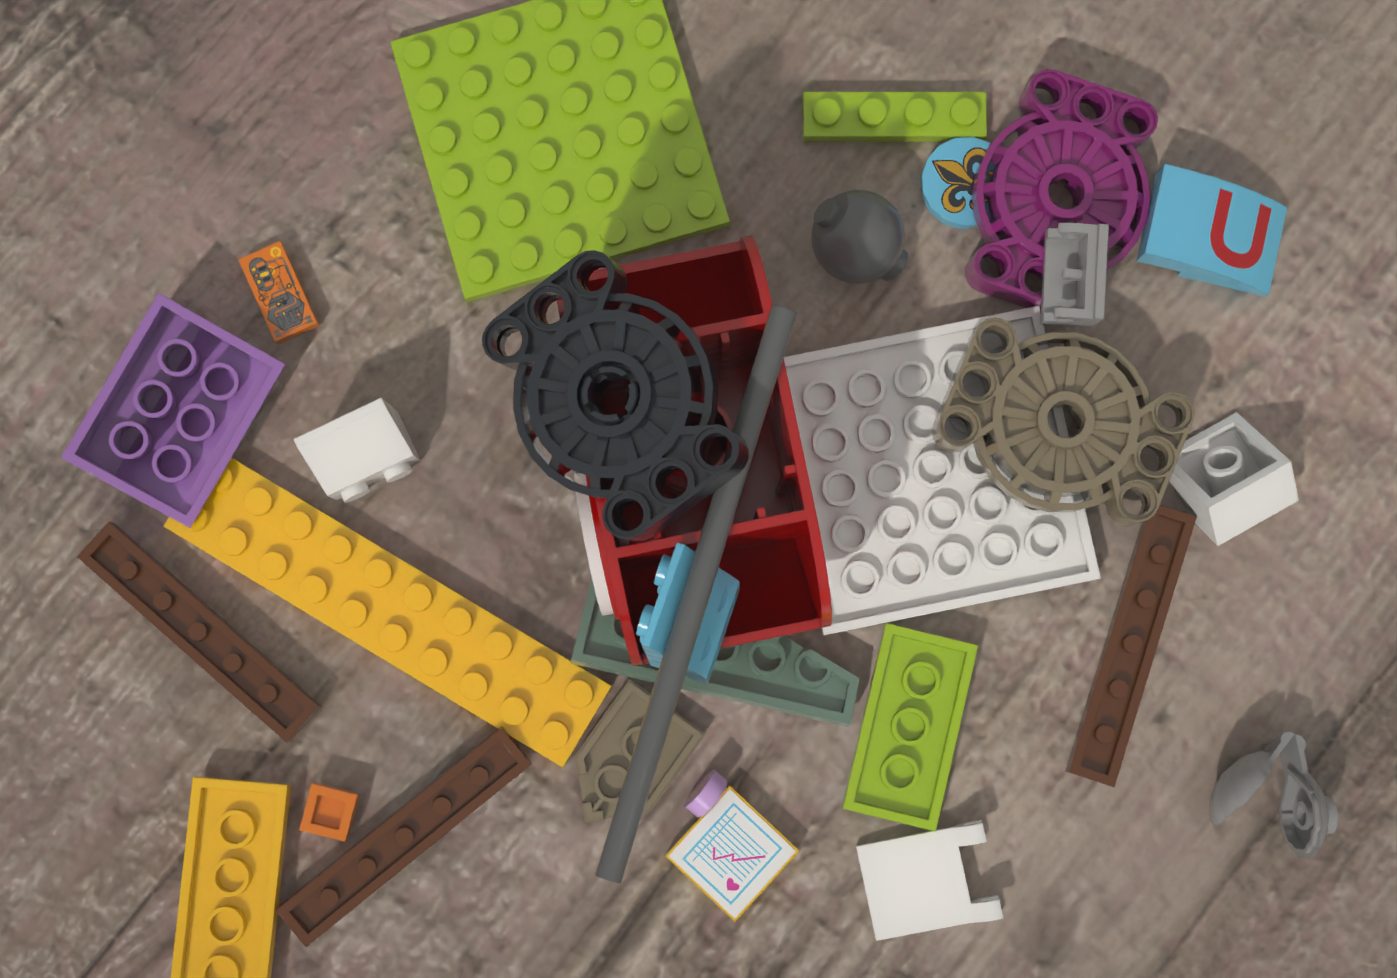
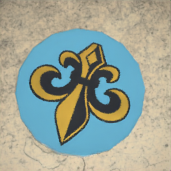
M975 137L953 138L939 145L927 158L920 177V189H922L924 203L929 213L942 224L957 229L978 227L973 214L972 189L976 169L985 151L991 145L990 142ZM991 162L987 166L984 183H989L990 176L996 166ZM984 200L985 210L990 221L991 219L988 213V202L987 200Z

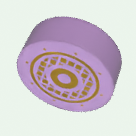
M712 769L690 793L684 807L696 817L704 816L724 793L727 787V779L715 769Z

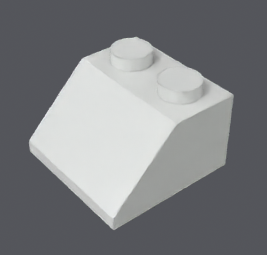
M379 398L294 439L298 450L327 496L335 500L343 498L345 503L370 492L368 485L385 478L387 482H393L405 477L413 471L410 465L421 461L398 411L383 398Z
M1237 412L1185 441L1169 481L1188 514L1197 517L1195 524L1217 546L1299 501L1291 461Z

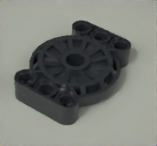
M596 250L584 251L495 317L485 327L482 335V346L486 355L493 361L517 371L514 379L513 410L518 433L530 457L547 476L569 490L599 499H607L602 510V516L606 529L613 536L630 541H646L737 476L746 467L749 459V448L745 439L735 431L719 424L714 425L718 407V383L713 361L697 333L679 315L658 302L626 293L627 276L624 270L607 255ZM599 268H607L608 278L605 285L596 291H590L588 288L590 275ZM557 300H563L565 303L563 316L559 321L548 324L546 319L548 307ZM639 308L657 312L664 316L665 319L656 324L645 316L640 315ZM680 330L687 336L697 355L690 356L688 350L677 340ZM520 331L522 335L520 349L515 354L507 356L505 352L507 338L512 333ZM701 373H703L705 382L704 403H702V386L699 377ZM615 380H629L631 382L628 385L629 399L625 406L629 413L624 416L616 413L607 415L603 410L601 400L604 389ZM537 437L545 449L552 455L551 460L544 454L536 439ZM719 438H728L732 445L730 458L720 466L712 465L708 454L711 444ZM573 470L588 475L590 487L577 483L565 474ZM676 470H683L687 477L686 490L681 496L671 499L665 490L667 477ZM638 502L643 509V520L636 529L629 531L624 526L622 515L624 509L630 503Z

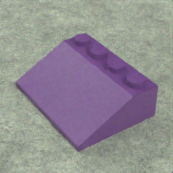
M158 293L61 458L191 528L286 364Z

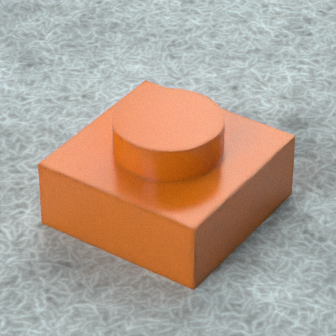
M317 782L311 783L299 830L344 842L348 841L361 794Z

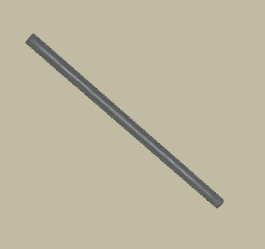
M771 306L733 431L745 439L749 448V459L746 467L737 476L713 493L595 875L611 882L621 883L797 316L795 311L786 307ZM730 441L723 464L726 463V461L730 458L732 453V445Z

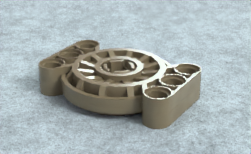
M995 317L980 323L968 339L933 423L932 435L937 446L946 452H960L974 444L977 458L988 477L1006 495L1025 506L1046 512H1076L1105 502L1110 518L1120 525L1129 526L1147 521L1158 510L1194 421L1195 411L1190 399L1179 392H1167L1151 401L1148 388L1135 366L1117 349L1097 338L1075 332H1050L1030 337L1018 344L1016 331L1013 326L1006 320ZM990 332L999 336L1003 345L1002 352L990 353L985 350L981 343V335ZM1047 343H1064V346H1055L1044 350L1039 347V345ZM1022 351H1023V354H1024V359H1023V360L1021 359V355H1020V352H1022ZM967 375L979 377L985 385L984 395L975 397L968 394L963 387V378ZM1064 404L1069 405L1068 412L1071 413L1075 420V428L1079 430L1078 433L1071 438L1059 437L1053 433L1047 420L1051 408L1061 407ZM1160 405L1169 406L1175 412L1176 424L1173 428L1165 426L1158 417ZM959 418L965 423L968 431L965 440L958 441L948 436L945 431L946 419ZM985 435H986V439H987V442H988V446H987V447H986V445H985L984 438H983ZM1143 448H1150L1158 455L1159 465L1156 471L1148 470L1141 463L1140 455ZM991 457L994 458L1000 470L1010 478L1009 481L998 471ZM1100 485L1102 486V490H1103V494H1102V495H1101ZM1022 487L1029 492L1043 495L1044 500L1034 498L1018 488ZM1127 490L1133 491L1141 499L1142 507L1138 515L1130 514L1123 506V495ZM1081 494L1086 499V501L1079 503H1059L1061 497H1070Z

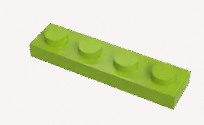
M803 92V142H947L959 137H975L985 141L987 137L986 92Z

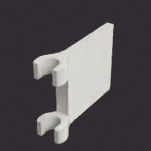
M982 820L937 829L936 832L927 831L856 845L876 941L962 924L1003 919L998 895L970 900L959 846L987 842Z

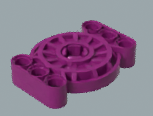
M1051 69L1042 70L1033 76L1019 97L1020 111L1024 116L1004 128L987 148L976 169L972 189L973 214L980 235L986 244L969 259L965 266L966 281L974 290L1025 308L1039 306L1040 312L1042 292L1036 293L1029 290L1024 278L1026 273H1033L1043 282L1045 231L1048 228H1058V223L1109 224L1108 250L1114 245L1122 248L1112 259L1107 261V270L1123 260L1138 242L1147 223L1151 199L1149 178L1136 148L1154 133L1158 124L1156 110L1145 100ZM1035 89L1048 91L1052 96L1053 104H1044L1036 97ZM1085 103L1090 105L1095 110L1096 119H1088L1080 112L1079 104ZM1123 118H1130L1135 121L1139 128V134H1132L1127 131L1123 124ZM1017 132L1018 138L1010 147L999 146L1006 138ZM991 162L996 166L990 176L989 183H984L987 166ZM1061 179H1066L1067 182L1064 188L1070 192L1073 204H1076V207L1063 209L1056 206L1050 199L1048 193L1049 185L1057 184ZM984 200H987L988 202V213L991 219L990 221L985 210ZM1134 215H1135L1134 225H1133V227H1132V229H1131L1129 226H1130L1131 221H1132V219H1133V217H1134ZM984 258L993 260L999 267V277L991 278L986 276L981 270L980 260Z

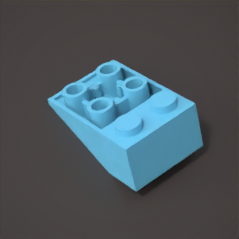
M677 543L672 556L666 554L662 556L654 580V584L658 585L657 593L659 594L655 607L648 604L645 605L637 627L636 635L640 636V642L651 666L657 668L660 667L695 551L684 544ZM718 568L685 675L687 678L708 684L740 591V581Z

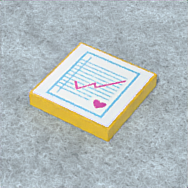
M728 785L716 804L704 816L696 820L665 854V857L735 922L794 858L799 849L732 786Z

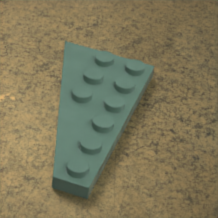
M591 578L571 664L655 683L659 668L651 666L650 663L632 666L620 620L616 621L614 614L602 616ZM779 636L720 648L708 684L685 677L681 689L849 727L860 678L812 649L807 650L786 636Z

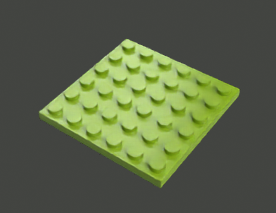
M532 0L390 41L464 299L467 303L543 281L584 251L596 250L615 260L730 226L728 213L662 0Z

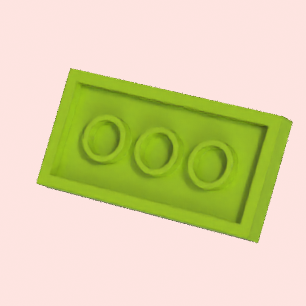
M884 623L842 802L843 809L936 832L978 645Z

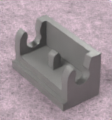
M1058 223V228H1048L1045 231L1040 323L1093 327L1104 319L1109 224Z

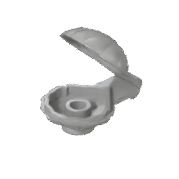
M1290 731L1284 732L1267 744L1264 751L1251 752L1239 758L1223 772L1214 786L1209 801L1210 817L1213 825L1222 823L1238 806L1241 808L1252 797L1271 772L1273 762L1280 754L1285 778L1279 807L1281 830L1287 845L1290 846L1291 850L1299 858L1305 857L1310 859L1315 856L1319 848L1324 844L1326 835L1333 834L1336 831L1338 812L1332 797L1324 795L1317 781L1308 772L1304 753L1306 748L1305 739L1299 734H1294Z

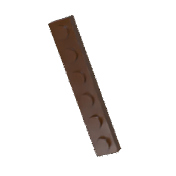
M1160 505L1153 517L1141 523L1067 763L1066 772L1115 787L1195 525L1196 516Z
M108 522L77 556L286 743L291 742L322 707L115 523Z
M501 726L277 907L276 912L305 947L309 946L531 765V760Z

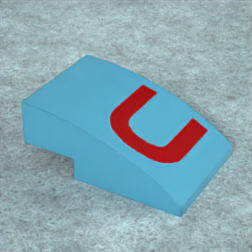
M1164 164L1155 174L1147 223L1143 229L1136 261L1178 271L1177 276L1265 297L1268 296L1287 207L1237 184L1192 170Z

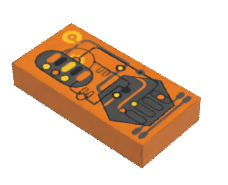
M281 241L238 259L275 343L279 345L320 326L288 252Z

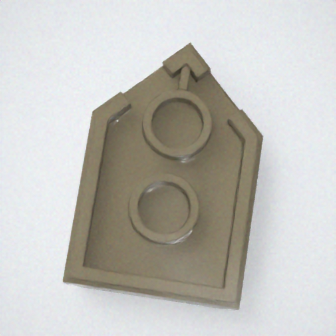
M632 679L628 680L575 754L585 823L612 818L616 809L651 696L649 691ZM675 710L643 813L653 810L706 735L703 730Z

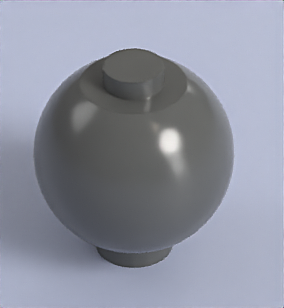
M850 190L840 193L833 198L826 199L816 209L811 233L812 248L817 261L828 274L846 283L863 284L879 278L884 281L892 280L904 269L908 260V253L903 249L905 242L904 225L897 209L886 198L867 190Z

